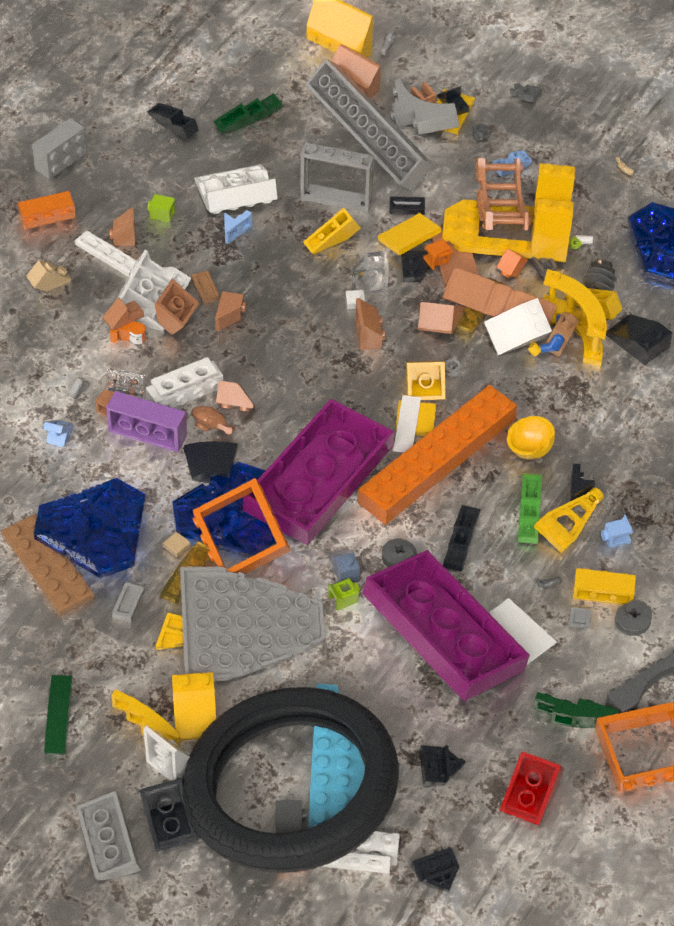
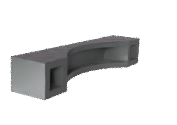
M674 650L666 658L657 660L652 667L643 669L633 679H627L619 688L610 690L606 696L605 706H611L619 710V713L637 710L642 696L652 685L665 677L674 675Z

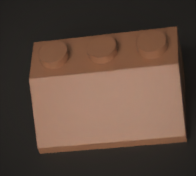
M340 44L331 61L336 63L371 99L380 91L381 66Z

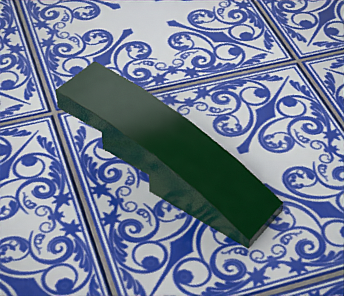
M272 93L262 101L257 98L246 106H243L241 103L213 122L223 134L264 119L283 108V105L277 96Z
M52 675L45 733V755H66L73 676Z

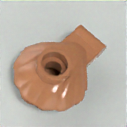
M197 406L191 410L193 418L197 421L195 426L204 431H209L211 428L223 430L228 435L236 431V427L227 424L223 415L212 407Z

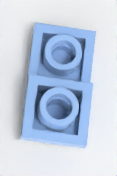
M522 150L509 153L508 158L494 160L493 164H514V159L520 158L524 169L532 164L533 161ZM497 171L500 176H506L514 173V171Z

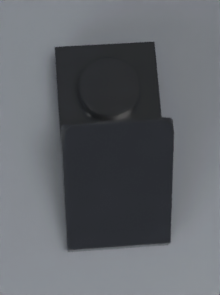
M461 86L437 94V97L443 104L455 103L457 116L469 112L468 104L461 97Z
M573 463L570 501L587 494L595 487V480L584 479V472H580L581 464Z

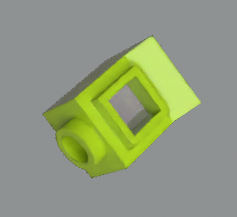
M350 578L336 584L328 583L329 599L335 597V608L337 611L358 602L360 588L356 582L352 583Z

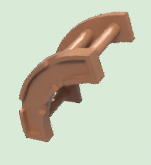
M476 158V181L479 182L480 190H476L480 221H484L482 223L485 230H493V226L496 224L521 225L523 230H528V226H531V216L526 211L522 198L520 173L523 171V163L520 162V158H515L514 164H489L485 162V158ZM514 171V183H488L485 172ZM488 190H514L515 199H490V197H487ZM490 206H516L517 212H493Z

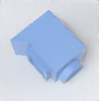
M624 515L622 520L607 522L604 530H601V537L603 541L607 542L609 548L631 543L629 534H632L633 530L626 515Z

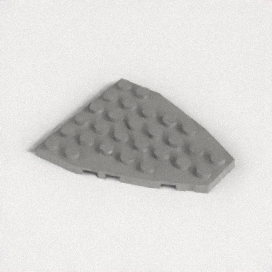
M180 567L184 674L213 672L214 681H228L285 662L325 641L322 601L309 598L301 592L299 594L295 593L280 583L259 577L256 579L244 576L245 573L238 572L236 574L226 571L227 568Z

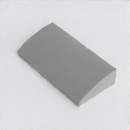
M111 792L76 806L96 880L114 879L141 871L121 798L117 792Z

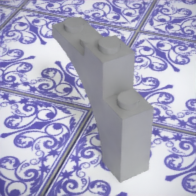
M401 79L395 80L396 87L392 88L394 97L398 98H395V103H392L393 111H390L392 121L396 122L397 127L413 124L414 128H418L419 135L459 127L455 103L437 104L420 100L406 90Z

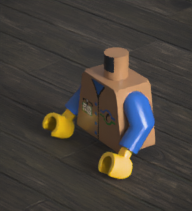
M566 312L557 316L553 314L550 325H556L546 343L541 344L539 347L536 342H532L530 348H528L529 352L533 356L538 355L540 352H550L559 357L579 320L573 314Z

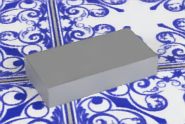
M125 582L112 611V618L132 622L145 592L144 586Z

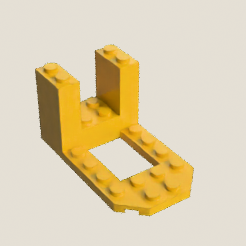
M539 164L534 206L524 205L526 211L529 212V216H531V241L478 236L480 217L477 201L465 199L445 209L442 238L446 242L450 241L454 244V248L459 252L503 256L508 248L528 259H531V257H536L538 260L540 258H546L547 260L552 258L554 261L566 262L573 218L574 202H571L575 167ZM490 206L493 212H517L516 206Z

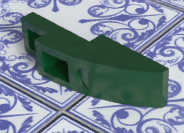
M540 692L536 694L533 710L552 715L551 723L575 728H595L597 718L619 714V710L611 706L594 703L589 699L579 698L578 703L574 704L569 700H562L552 697L550 694Z

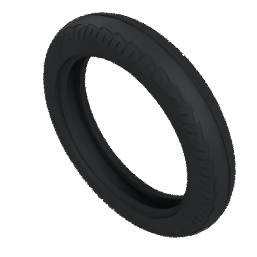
M291 687L276 689L252 696L234 705L208 726L196 742L187 761L183 777V797L185 809L193 828L203 842L221 857L242 867L262 872H301L327 865L346 856L363 844L377 830L388 814L396 795L399 777L398 757L394 743L385 726L369 709L343 694L320 688ZM294 725H311L326 728L350 740L365 759V772L362 783L352 800L332 818L305 830L289 833H269L254 830L232 819L217 802L218 781L229 759L251 739L270 730Z

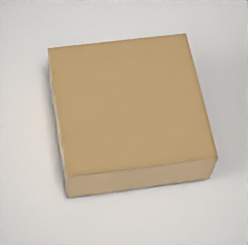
M175 532L163 542V548L176 558L191 546L190 542L178 532Z

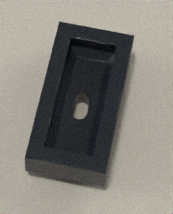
M390 196V214L417 215L421 213L425 215V197Z

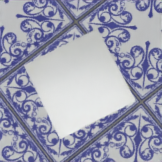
M509 598L489 612L529 653L530 657L527 665L557 643Z

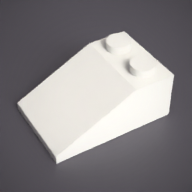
M538 298L520 304L484 322L498 356L547 338L552 332Z
M146 726L144 728L146 762L168 780L172 781L181 778L183 781L190 753L180 749L174 740L168 739L161 733Z

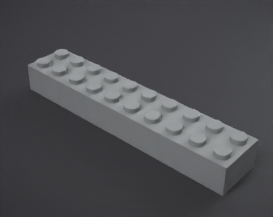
M325 58L305 83L310 91L360 144L374 156L377 162L400 186L412 191L434 165L336 63Z

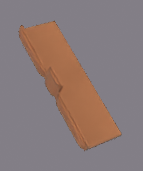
M461 268L453 269L442 297L491 317L500 315L520 304L538 298L549 325L556 309L552 302L523 291L512 290L507 285L496 284L488 278Z

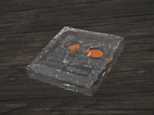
M108 368L106 373V390L143 397L144 375Z

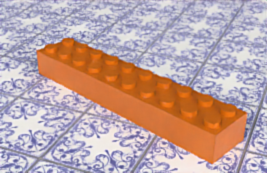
M489 384L358 489V504L383 524H388L515 421L517 404Z

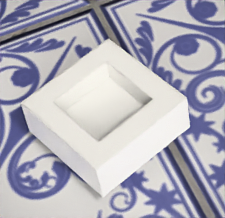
M364 290L345 291L347 309L356 308V298L365 301Z

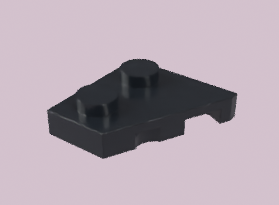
M407 251L401 254L403 282L422 281L425 272L430 267L423 259L425 255L429 254L427 251Z

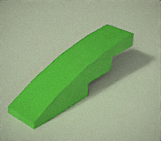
M523 473L518 542L538 544V531L534 528V525L540 519L542 475Z

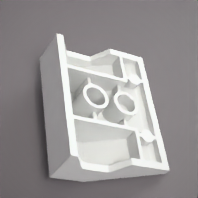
M261 164L195 177L200 195L210 213L217 214L226 209L236 210L241 206L252 207L256 203H271L272 200L278 199L275 179H269L267 170Z
M144 250L136 261L117 298H120L124 304L135 301L144 311V317L134 322L142 323L145 327L163 332L165 328L158 323L154 304L171 279L186 289L191 278L174 267H161L151 261L149 252Z

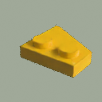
M167 612L155 646L156 650L183 646L182 616Z

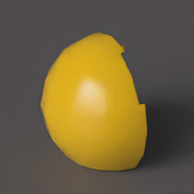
M529 416L515 422L508 430V447L516 456L527 460L542 458L554 444L555 430L553 424L543 417Z

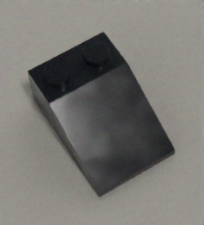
M629 314L607 330L606 336L642 364L646 365L670 347L673 332L660 322Z
M181 778L139 789L156 852L198 841L195 829L185 809L184 787Z

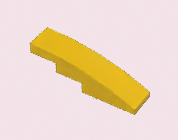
M116 689L111 695L112 707L126 712L127 721L140 725L142 735H144V728L148 726L166 738L174 740L180 748V734L165 719L137 699Z

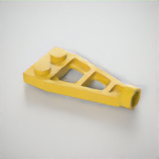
M594 487L587 494L549 511L536 522L534 528L562 554L575 542L596 505L604 499V495L601 490ZM580 505L586 513L580 518L571 509ZM567 515L574 522L572 530L567 531L557 519Z

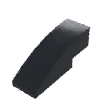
M158 103L147 111L160 125L182 138L188 139L199 131L196 120L184 116L182 109Z

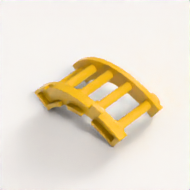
M547 269L543 285L550 286L549 295L544 294L543 299L552 302L556 306L554 312L556 316L566 312L573 314L579 320L574 331L582 339L584 350L583 363L601 366L603 357L601 339L606 337L607 322L600 302L588 288L577 280L557 271ZM557 289L568 295V301L556 297ZM575 301L579 304V306L582 308V310H580L579 308L575 307V305H574Z

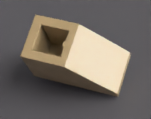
M38 260L26 275L34 288L46 292L72 280L67 274V269L63 266H56L51 262Z

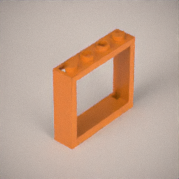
M256 478L192 510L195 515L193 521L196 527L200 528L203 533L200 537L203 543L209 546L210 551H208L210 559L212 562L215 561L218 567L226 568L203 517L252 492L254 493L277 544L226 569V571L236 574L238 572L247 574L291 551L262 486Z
M674 702L597 718L595 731L619 792L633 791L639 787H651L657 783L674 781V766L623 776L608 737L610 733L670 721L674 729Z

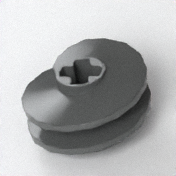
M591 267L587 270L583 283L586 288L613 291L615 288L614 282H616L617 278L609 270Z
M401 538L387 541L382 549V560L387 567L417 555L414 545Z
M632 600L627 604H623L616 611L615 625L617 629L629 636H638L645 633L651 625V609L645 602L640 600Z

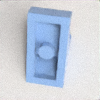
M246 210L238 215L236 219L224 213L226 244L231 243L252 226L251 212Z
M60 420L46 421L43 428L48 430L46 442L64 447L74 428V424Z

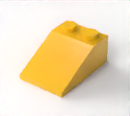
M213 672L172 675L175 730L180 734V741L199 739L202 733L216 719Z

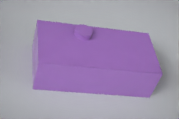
M115 391L106 407L109 432L178 453L187 437L185 411Z

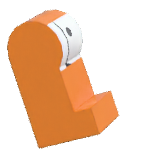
M133 321L112 331L110 329L111 343L118 344L119 340L131 341L134 344H142L146 340V327L142 323Z

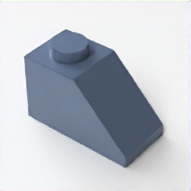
M345 549L329 553L330 561L339 582L350 578L352 583L359 582L360 567L354 552Z

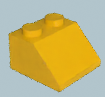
M443 360L405 361L407 396L421 397V400L445 399V362Z

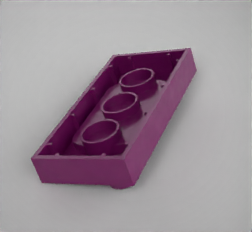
M330 399L257 480L262 486L282 532L308 546L393 448L394 431ZM252 492L244 496L243 511L267 523L254 493Z
M428 550L366 578L362 594L463 701L524 672L530 657L529 653Z

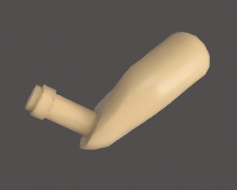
M617 156L618 167L624 173L630 176L633 175L634 170L627 167L624 162H621L620 157Z

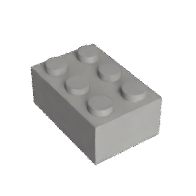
M69 118L33 143L35 170L51 179L77 159L83 157L87 153L85 128L72 118Z

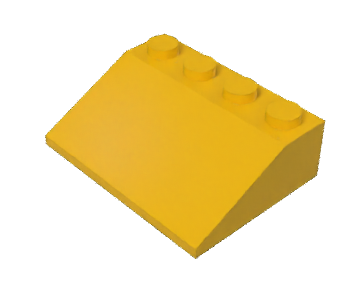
M314 0L307 23V39L335 53L339 45L343 44L368 58L372 54L373 16L341 0Z

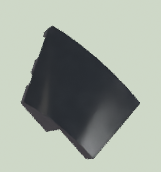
M206 441L184 445L183 450L192 481L211 484L214 475L230 478L238 451V443Z

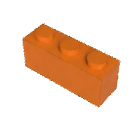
M69 191L18 202L19 216L24 229L76 218L75 205Z

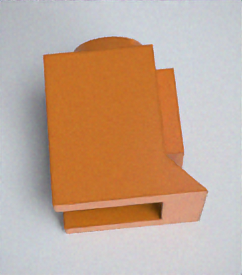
M444 239L425 246V249L429 254L425 255L423 259L434 271L436 266L450 261V256L453 255L452 247Z

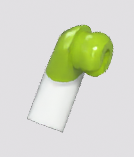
M575 235L570 239L569 247L571 249H578L583 244L592 245L593 236Z

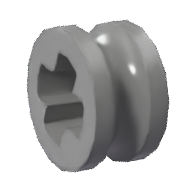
M449 359L445 362V373L448 376L454 377L460 374L461 364L458 360Z

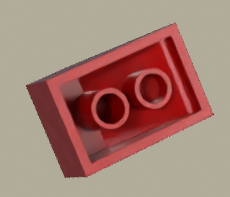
M521 751L499 811L540 826L557 790L564 768L559 764Z

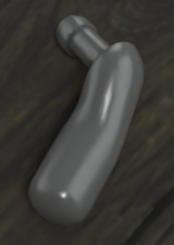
M559 576L549 580L536 579V583L541 588L553 587L562 581Z

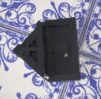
M422 745L420 748L423 786H444L465 765L466 761L456 757L449 750L448 745H445L444 748Z
M451 847L411 861V866L419 883L442 891H450L459 869V864Z

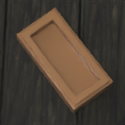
M208 270L191 275V280L202 304L220 300V295Z

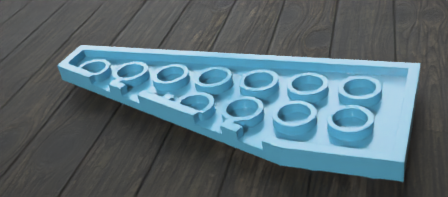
M316 684V688L340 693L337 685ZM314 726L308 828L319 825L339 813L358 791L365 772L360 751L350 740L335 731Z

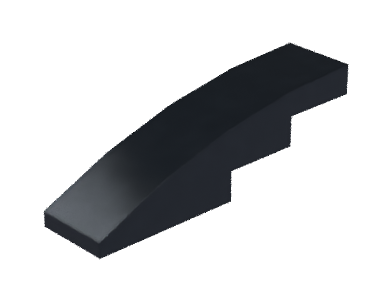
M465 505L461 506L443 562L445 568L462 572L481 509Z

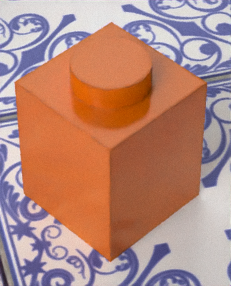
M507 248L497 268L502 270L501 274L505 277L510 278L512 276L517 278L528 259Z

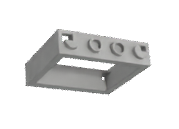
M305 142L301 152L300 200L368 213L373 200L374 156ZM310 159L366 170L365 194L310 184Z

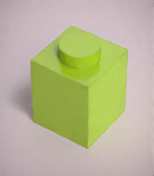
M154 194L153 199L149 200L147 205L150 219L170 223L175 213V198Z

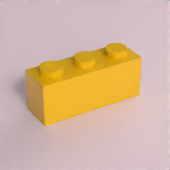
M576 568L573 599L619 605L627 604L634 599L636 575Z

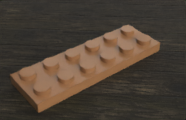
M36 514L1 530L2 537L59 616L95 598L90 587Z

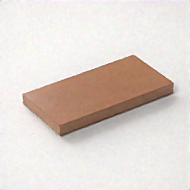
M443 231L431 238L432 243L443 239ZM450 241L446 242L452 247L453 255L450 256L448 263L439 266L444 288L447 287L454 268H461L479 275L473 253L459 252L454 248V244Z

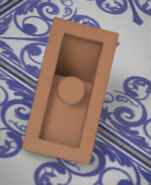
M117 298L103 316V320L113 331L144 317V311L135 301L124 304L120 298Z

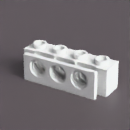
M206 357L151 379L152 385L146 387V397L148 401L174 408L201 398L211 392L218 391L219 380L223 381V374L214 361H210Z
M375 831L363 844L356 848L358 850H353L346 856L321 867L389 874L390 865L397 866L400 834Z

